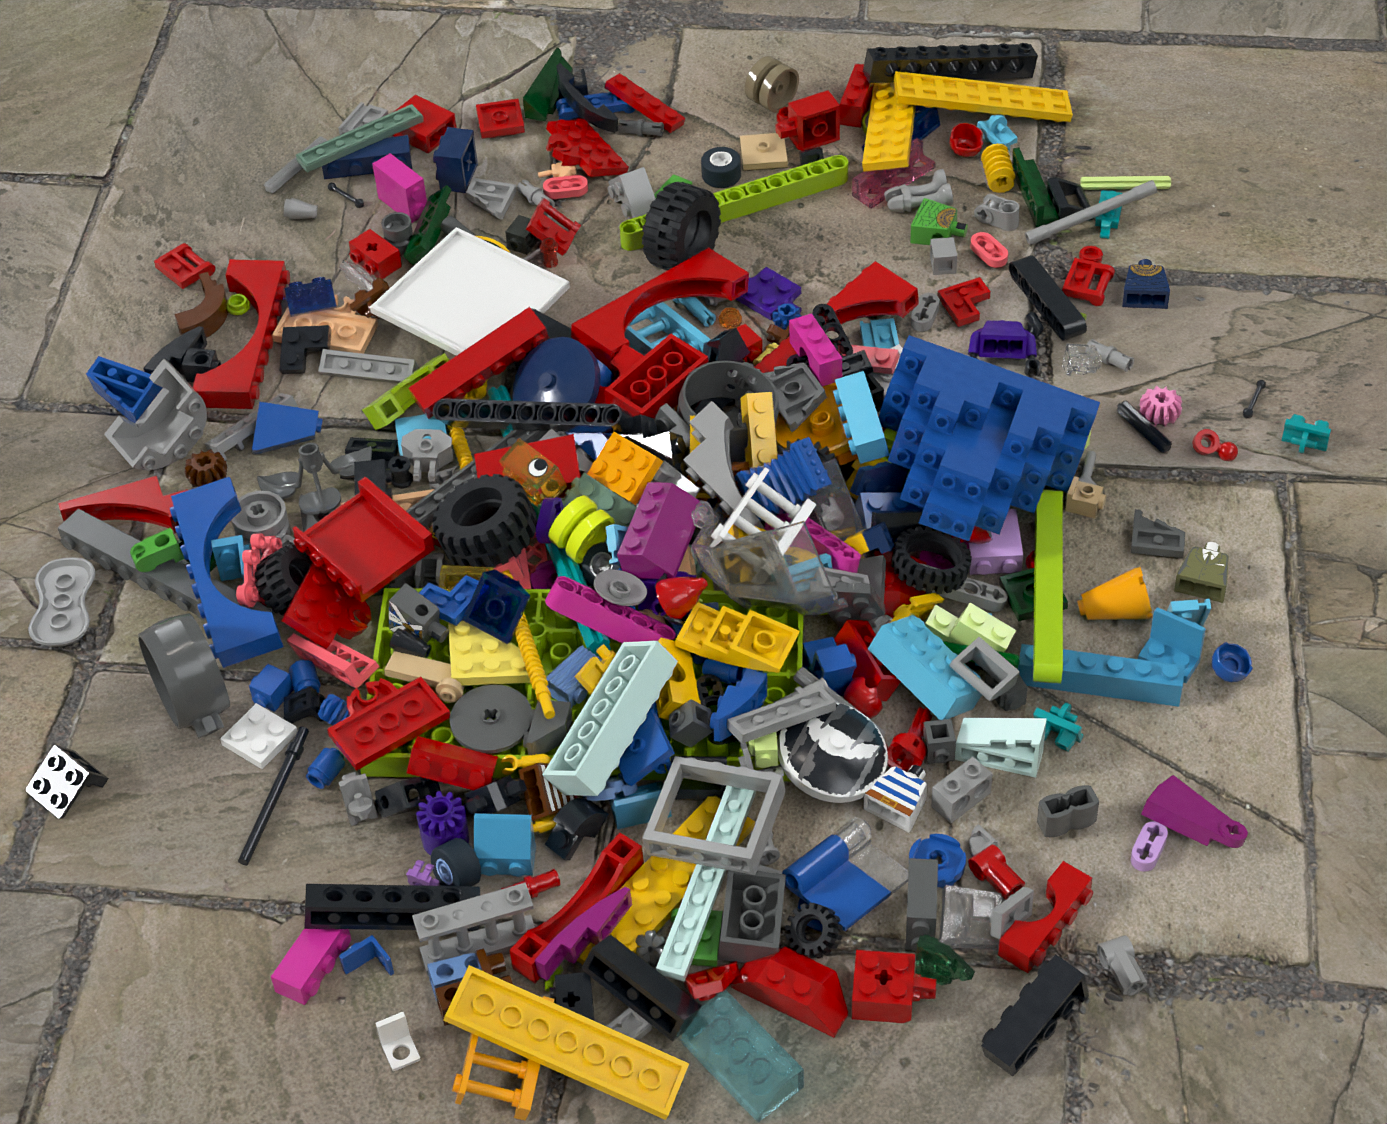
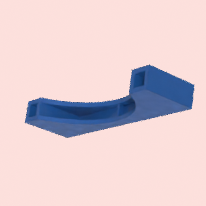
M227 477L171 496L174 506L170 507V512L174 522L178 521L179 523L178 526H175L179 540H184L185 543L180 547L185 560L189 559L190 561L186 568L190 579H195L196 582L192 584V589L196 599L200 598L202 602L197 604L201 618H206L207 620L203 627L207 638H212L213 643L209 644L214 658H219L224 668L283 648V642L272 612L251 610L233 603L223 596L211 581L210 561L213 551L211 540L218 539L226 525L242 511L231 478Z

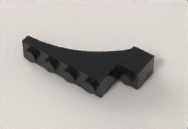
M737 328L724 330L707 342L709 346L708 363L715 361L743 363V358L750 353ZM727 385L730 389H735L733 385ZM724 397L708 398L696 402L690 407L698 414L712 401L724 412L723 408L726 405L731 406L735 404V399Z
M641 414L633 416L634 424L631 430L619 435L655 455L662 461H666L688 479L686 472L688 467L683 460L685 459L686 450L683 436L672 432L656 435L657 426L653 418Z

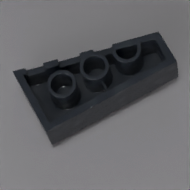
M1056 954L1050 961L1046 960L1040 966L1036 979L1032 984L1028 982L1022 988L1018 1001L1014 1006L1009 1005L1004 1010L1000 1023L995 1029L990 1028L982 1039L983 1044L981 1047L984 1056L1012 1077L1037 1052L1039 1048L1037 1042L1040 1039L1043 1041L1048 1040L1055 1033L1057 1021L1060 1018L1067 1020L1073 1014L1074 1009L1072 1008L1075 1002L1079 1000L1083 1003L1089 997L1085 974Z

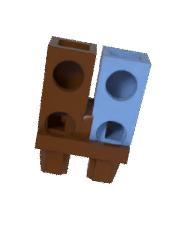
M483 948L476 950V953L464 954L427 964L429 980L442 1020H444L445 1014L468 966L470 965L493 976L494 974L506 971V964L502 952L486 955ZM510 975L499 978L513 984ZM443 1021L444 1026L450 1024L448 1022Z

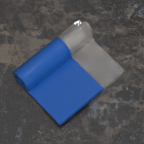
M853 818L785 868L782 874H786L785 885L807 904L816 903L832 909L835 912L834 915L839 916L841 921L838 924L842 925V929L845 932L908 882V870L871 844V827L865 820Z

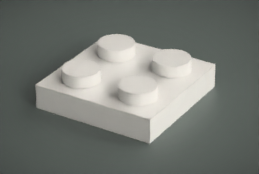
M256 703L220 740L222 746L263 769L296 736L298 731L296 726Z

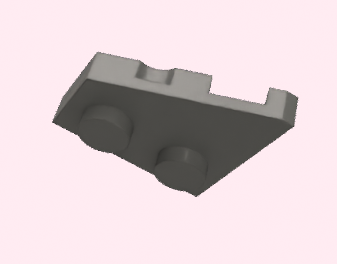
M1135 509L1131 553L1183 558L1185 532L1176 527H1170L1159 519L1152 521L1142 516L1143 511Z

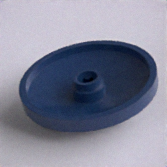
M557 337L542 342L530 351L518 368L513 384V401L595 403L600 388V368L595 355L587 346L568 337Z

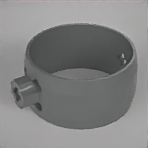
M715 361L696 368L688 375L679 394L677 414L690 426V416L697 415L690 406L696 402L715 397L732 398L741 401L740 398L747 394V391H752L753 393L772 392L776 429L779 413L778 394L772 381L764 373L754 368L753 364L735 361ZM731 384L735 389H730L727 385ZM747 427L733 428L730 431L731 462L746 461L745 448L748 445Z
M188 613L166 618L139 633L138 642L144 661L161 701L178 729L193 726L198 739L224 728L219 714L230 707L228 692L210 646L194 617Z

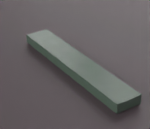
M412 104L298 153L296 154V160L306 172H310L424 122L423 115Z

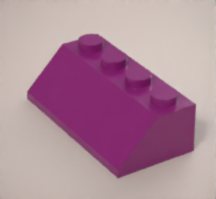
M648 482L617 553L622 571L628 572L637 578L659 579L664 573L667 574V578L676 577L704 508L703 503L673 483Z

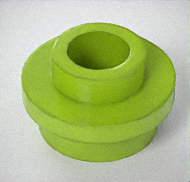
M235 294L229 297L227 311L230 314L242 315L250 309V302L244 295Z

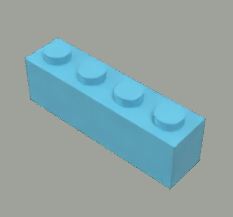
M864 371L835 379L837 390H834L833 393L836 404H842V406L838 407L842 422L847 420L843 427L846 437H852V440H848L852 455L857 454L860 464L889 456L885 436Z

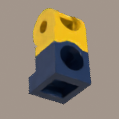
M885 522L852 534L844 541L858 551L861 556L876 548H879L881 554L891 551L895 546Z

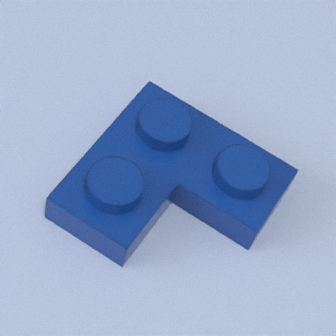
M465 575L450 592L428 583L419 593L439 608L440 619L457 626L487 594L488 588L487 584Z

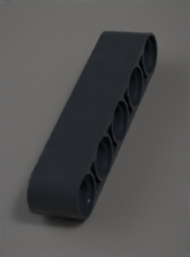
M1033 255L1009 263V272L1014 282L1062 341L1086 333L1087 325L1082 314Z

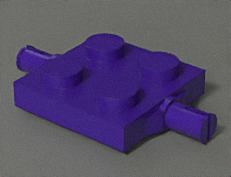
M768 267L762 269L754 277L749 278L748 292L736 298L737 301L769 320L773 319L772 313L778 312V306L782 304H792L796 308H800V313L802 311L801 307L793 304V301L802 294L801 287Z

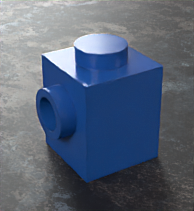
M267 664L252 679L249 685L252 701L273 712L284 702V697L289 696L294 690L290 674L270 664Z

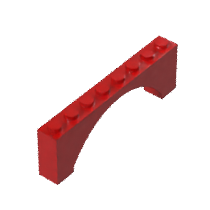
M707 248L572 323L571 338L587 346L597 360L610 370H613L614 368L610 362L624 344L629 346V340L625 338V332L632 320L641 312L658 303L684 297H718L733 301L748 292L749 272L714 250Z
M230 259L225 274L229 292L242 294L249 300L259 315L258 325L250 341L234 357L215 369L203 374H196L193 389L201 396L206 408L253 409L255 400H258L260 395L259 384L264 381V366L268 365V351L273 347L272 334L277 327V317L281 316V302L286 298L285 287L286 284L290 283V272L286 270L284 261Z
M874 261L869 267L864 268L861 274L853 281L848 282L844 289L836 296L831 297L827 304L833 308L840 324L876 315H899L904 318L919 304L918 288ZM823 316V318H824V320H825V324H827V323H826L827 316ZM790 336L782 340L779 346L770 354L765 355L762 361L754 368L760 369L762 373L773 372L776 366H786L787 359L797 354L790 344Z

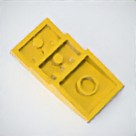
M697 602L678 634L674 646L725 664L779 673L800 631L752 610H749L748 614L744 615L726 606H723L718 611Z

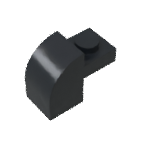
M584 798L573 799L563 806L554 817L553 821L557 824L545 845L564 860H571L584 837L595 838L609 814L591 800Z

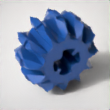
M329 694L320 706L319 717L331 725L337 724L349 717L347 701L334 694Z

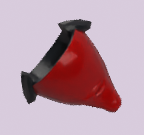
M664 573L655 583V588L660 605L668 615L665 619L675 625L683 626L684 622L681 619L695 607L701 593L708 586L707 580L705 578L693 577L667 578V574Z

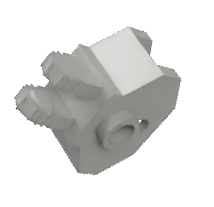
M415 429L402 436L403 456L407 457L410 460V464L414 467L413 481L420 482L421 472H428L429 482L435 483L436 474L439 472V469L453 461L452 438L441 430ZM425 436H430V437H431V440H430V439H427V438H424V437H425Z

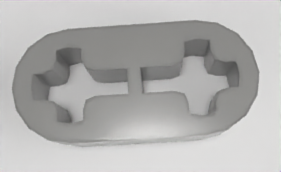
M925 293L919 297V304L911 313V327L914 330L923 332L932 327L939 312L940 299L936 294Z

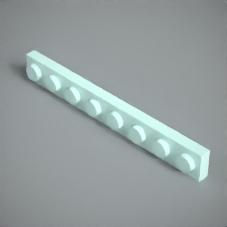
M727 785L706 841L736 846L756 791ZM696 864L656 970L663 976L685 982L727 870Z

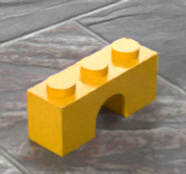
M772 392L747 393L740 398L742 423H746L748 430V445L745 448V459L749 461V468H754L771 462V459H778Z
M661 637L658 642L678 661L673 669L672 676L666 681V684L660 691L659 698L656 700L659 718L669 720L668 715L690 699L700 704L701 701L699 700L697 680L690 652L674 646L675 641Z

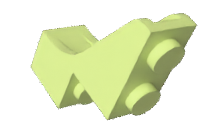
M972 603L968 604L959 618L935 605L924 621L925 626L943 641L970 645L980 637L994 650L1002 652L1007 649L1016 632L1012 627Z

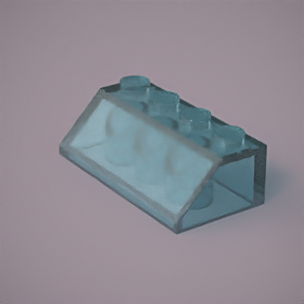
M726 989L700 1008L680 1038L681 1043L757 1122H760L804 1088V1069Z

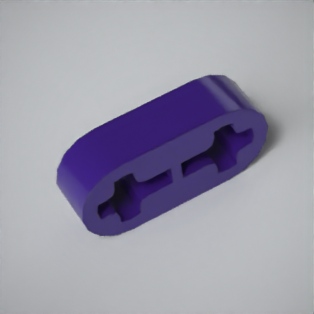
M559 497L544 498L536 525V537L541 544L552 543L548 537L550 528L554 520L564 509L563 502Z

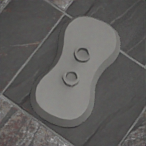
M74 557L61 558L46 563L38 571L35 577V586L39 593V606L28 627L29 635L36 643L49 647L67 646L81 640L86 633L90 619L85 606V596L95 578V569L90 561Z

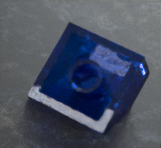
M497 570L483 572L462 620L500 641L510 644L530 599V594L518 581Z

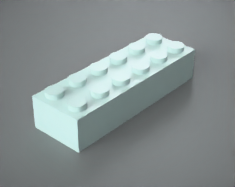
M658 641L623 642L542 775L563 795L598 796L605 788L606 781L612 771L619 765L620 758L625 749L632 743L637 729L645 721L650 707L659 698L662 687L672 676L673 669L678 661Z

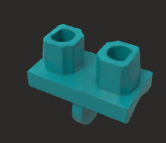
M1293 414L1291 419L1286 418L1281 441L1299 445V453L1304 454L1306 447L1326 451L1331 429H1329L1327 421L1318 420L1312 425L1305 423L1303 416Z
M1064 703L1061 709L1052 706L1050 713L1036 708L1033 713L1034 718L1047 719L1044 741H1046L1052 730L1059 733L1055 740V745L1069 752L1076 741L1081 742L1084 736L1081 733L1082 727L1075 724L1078 716L1070 713L1071 704Z

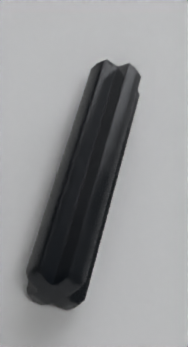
M1124 400L1117 405V412L1161 453L1171 449L1172 442L1128 401Z

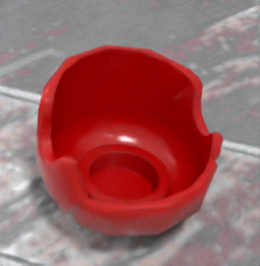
M959 123L952 129L949 140L950 147L959 156H976L981 151L984 143L982 141L983 132L973 124Z
M855 677L844 691L843 699L869 719H872L883 709L882 701L877 697V688H868L865 685L866 678Z

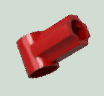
M996 845L988 846L968 860L969 868L974 876L980 881L986 880L1005 900L1022 887H1025V882L1007 865L1004 854Z

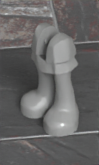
M943 169L935 171L933 180L928 184L918 186H906L903 184L899 187H893L884 193L885 200L888 202V208L891 212L897 213L911 212L912 208L921 205L924 198L947 206L953 204L951 186L947 184Z

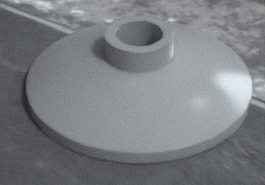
M605 570L598 573L594 580V588L597 593L605 600L617 605H638L645 600L647 595L644 583L636 576L625 571Z

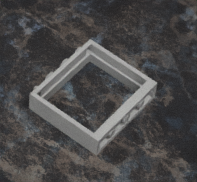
M675 756L642 838L647 855L755 875L786 792L782 775L771 771L751 770L744 766L734 767L720 762H706L692 757ZM683 778L766 793L746 848L662 832Z

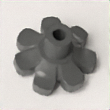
M654 930L646 931L645 935H638L636 938V943L641 946L637 948L636 955L643 957L642 959L646 963L656 968L666 943L662 935L656 936Z

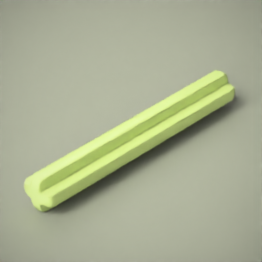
M1081 177L1080 185L1083 190L1132 189L1153 180L1157 189H1169L1171 187V177Z

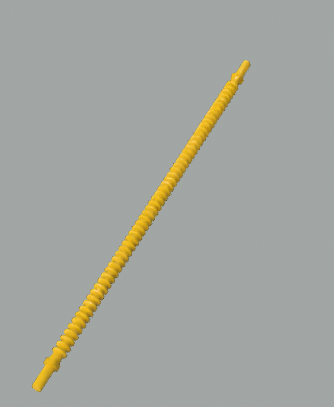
M447 425L461 470L473 461L471 451L463 429ZM508 569L496 574L497 583L507 608L533 690H535L536 698L541 704L545 718L552 719L555 716V711L551 702V692L547 687L548 681L538 655V650L534 644L533 635L529 629L513 576Z

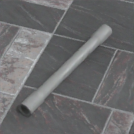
M1153 180L1148 181L1101 203L1025 232V238L1029 245L1049 238L1051 235L1133 201L1157 193V187Z

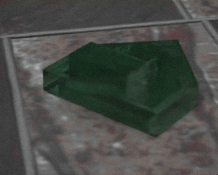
M926 934L924 936L920 935L917 942L915 974H920L921 977L936 979L939 985L951 984L952 980L956 979L961 981L972 980L975 970L949 945L938 942L937 938Z

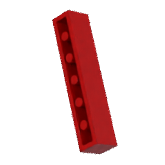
M529 306L408 389L415 402L429 419L434 416L433 408L437 401L440 399H463L466 393L472 389L480 388L487 379L493 375L501 374L506 369V366L514 361H520L527 352L549 338L546 327Z

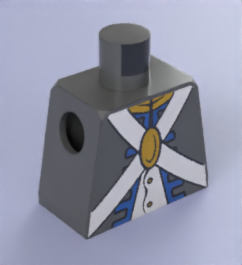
M405 583L389 600V630L395 632L398 628L402 630L406 628L426 643L431 638L442 643L448 636L449 629L440 624L439 608Z

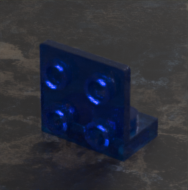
M318 277L312 279V283L303 284L301 281L290 283L288 284L289 287L284 288L290 317L337 308L331 279L326 280L325 277Z

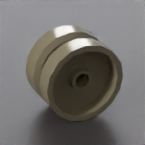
M765 56L758 60L751 68L745 82V94L748 99L762 105V107L769 111L779 112L781 108L787 107L788 103L793 100L799 85V74L797 70L783 64L781 61L771 56Z

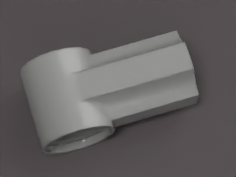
M1126 935L1097 944V954L1102 966L1105 969H1110L1123 995L1132 996L1138 994L1146 987L1147 981L1135 960L1133 945Z

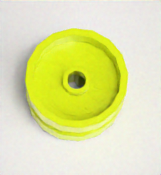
M584 495L571 501L554 520L548 535L549 540L558 548H566V554L576 563L583 562L587 550L594 544L606 542V526L615 524L613 517L604 510L597 511V504Z

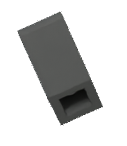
M551 700L555 716L552 719H547L544 716L540 702L537 701L536 708L530 712V730L525 731L523 746L527 748L528 755L545 754L561 745L571 728L573 720L571 702Z

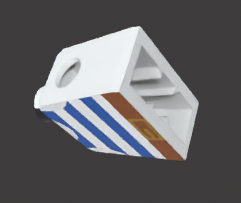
M912 765L908 772L898 767H891L876 781L870 790L864 793V810L909 833L927 796V783L923 781V778L926 776L924 769L918 765Z

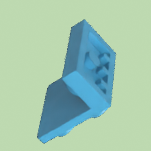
M238 535L211 540L221 581L243 578L244 581L242 553L244 550H251L249 544H244L243 536Z
M1156 608L1153 614L1150 638L1139 653L1138 659L1185 665L1183 683H1187L1200 663L1206 629L1195 622L1174 615L1172 612Z

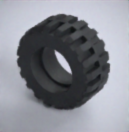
M679 181L665 186L662 191H659L656 195L657 198L652 201L651 208L646 214V222L642 230L644 232L642 237L643 252L650 264L668 271L707 248L714 250L715 241L719 235L718 229L721 225V220L719 219L721 210L718 207L719 202L714 194L706 189Z
M493 474V476L481 475L478 479L471 478L467 480V483L459 484L453 492H448L444 496V501L438 504L437 512L434 513L432 527L436 538L452 564L469 571L471 569L483 571L486 567L487 569H493L500 563L504 565L513 556L516 558L520 555L521 550L527 548L530 544V538L534 537L537 517L522 485L513 478L500 474Z

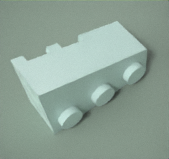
M963 718L956 741L955 760L966 762L971 757H974L985 767L1036 778L1044 749L1047 719Z

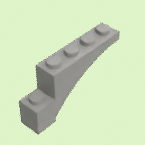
M711 401L689 422L694 430L691 434L700 445L683 460L688 467L686 470L687 474L695 482L700 480L705 484L702 487L712 499L717 496L722 501L719 505L728 515H731L742 499L734 479L730 459V431L734 426L729 417ZM744 507L739 515L752 525L764 529L756 515Z

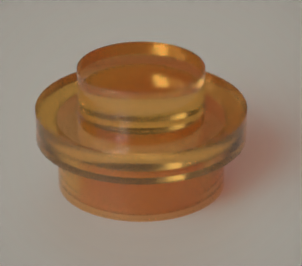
M725 308L719 315V324L725 329L737 328L742 323V316L735 308Z

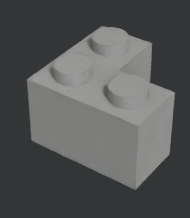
M644 167L619 175L608 181L610 197L614 198L616 203L622 201L621 209L624 216L628 217V220L649 212L650 205L656 198Z

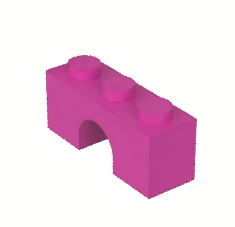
M812 313L789 320L790 344L799 357L807 355L810 371L820 385L825 386L834 383L835 379L842 378V357Z

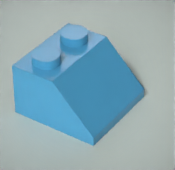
M474 815V851L479 859L481 874L486 876L512 875L516 877L533 875L536 843L531 815Z

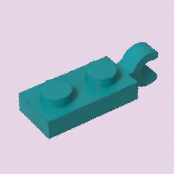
M1101 190L1099 203L1122 193ZM1122 206L1096 217L1095 226L1101 227L1100 238L1109 239L1111 228L1118 229Z

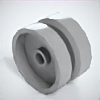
M255 491L238 498L242 511L231 521L235 536L242 535L244 544H249L251 550L250 538L252 534L274 535L281 540L287 534L291 535L285 503L279 495L270 491Z

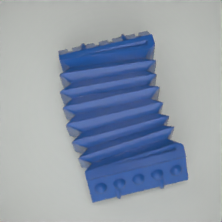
M810 437L790 444V450H783V454H778V459H771V462L764 463L763 466L750 468V470H742L734 476L735 481L738 482L739 491L744 496L749 489L746 483L754 472L759 475L766 467L769 469V472L762 481L792 504L800 506L802 501L809 499V496L817 495L816 490H823L832 485V482ZM757 490L752 495L751 499L773 515L785 514L783 509Z

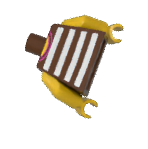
M536 754L521 756L522 759H517L513 755H507L501 762H510L513 767L503 769V774L510 775L516 768L523 767L519 770V775L527 787L524 796L528 814L532 816V821H535V824H533L534 833L539 831V834L554 829L557 824L553 821L556 814L568 802L578 798L577 795H563L542 775L552 760L550 756Z

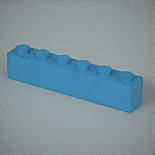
M1021 645L1018 670L1026 686L1177 707L1180 705L1185 665L1063 649L1061 684L1033 682V645Z

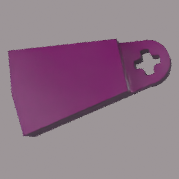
M1174 775L1156 787L1146 800L1141 815L1205 846H1208L1215 840L1228 847L1239 848L1243 846L1248 835L1244 825L1229 818Z

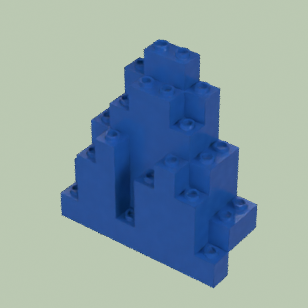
M909 335L889 383L878 418L881 427L897 431L888 461L911 469L900 499L924 508L919 524L969 541L974 526L1000 535L1010 505L1035 513L1045 485L1068 493L1100 402Z

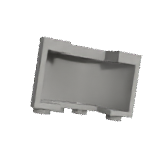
M165 359L161 361L149 377L153 383L163 388L136 423L118 416L104 434L135 469L155 470L183 459L203 435L207 419L206 405L201 396Z

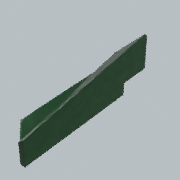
M557 47L523 97L526 119L546 121L548 114H554L556 102L559 100L557 65L559 63L573 75L572 67L564 59L561 50Z

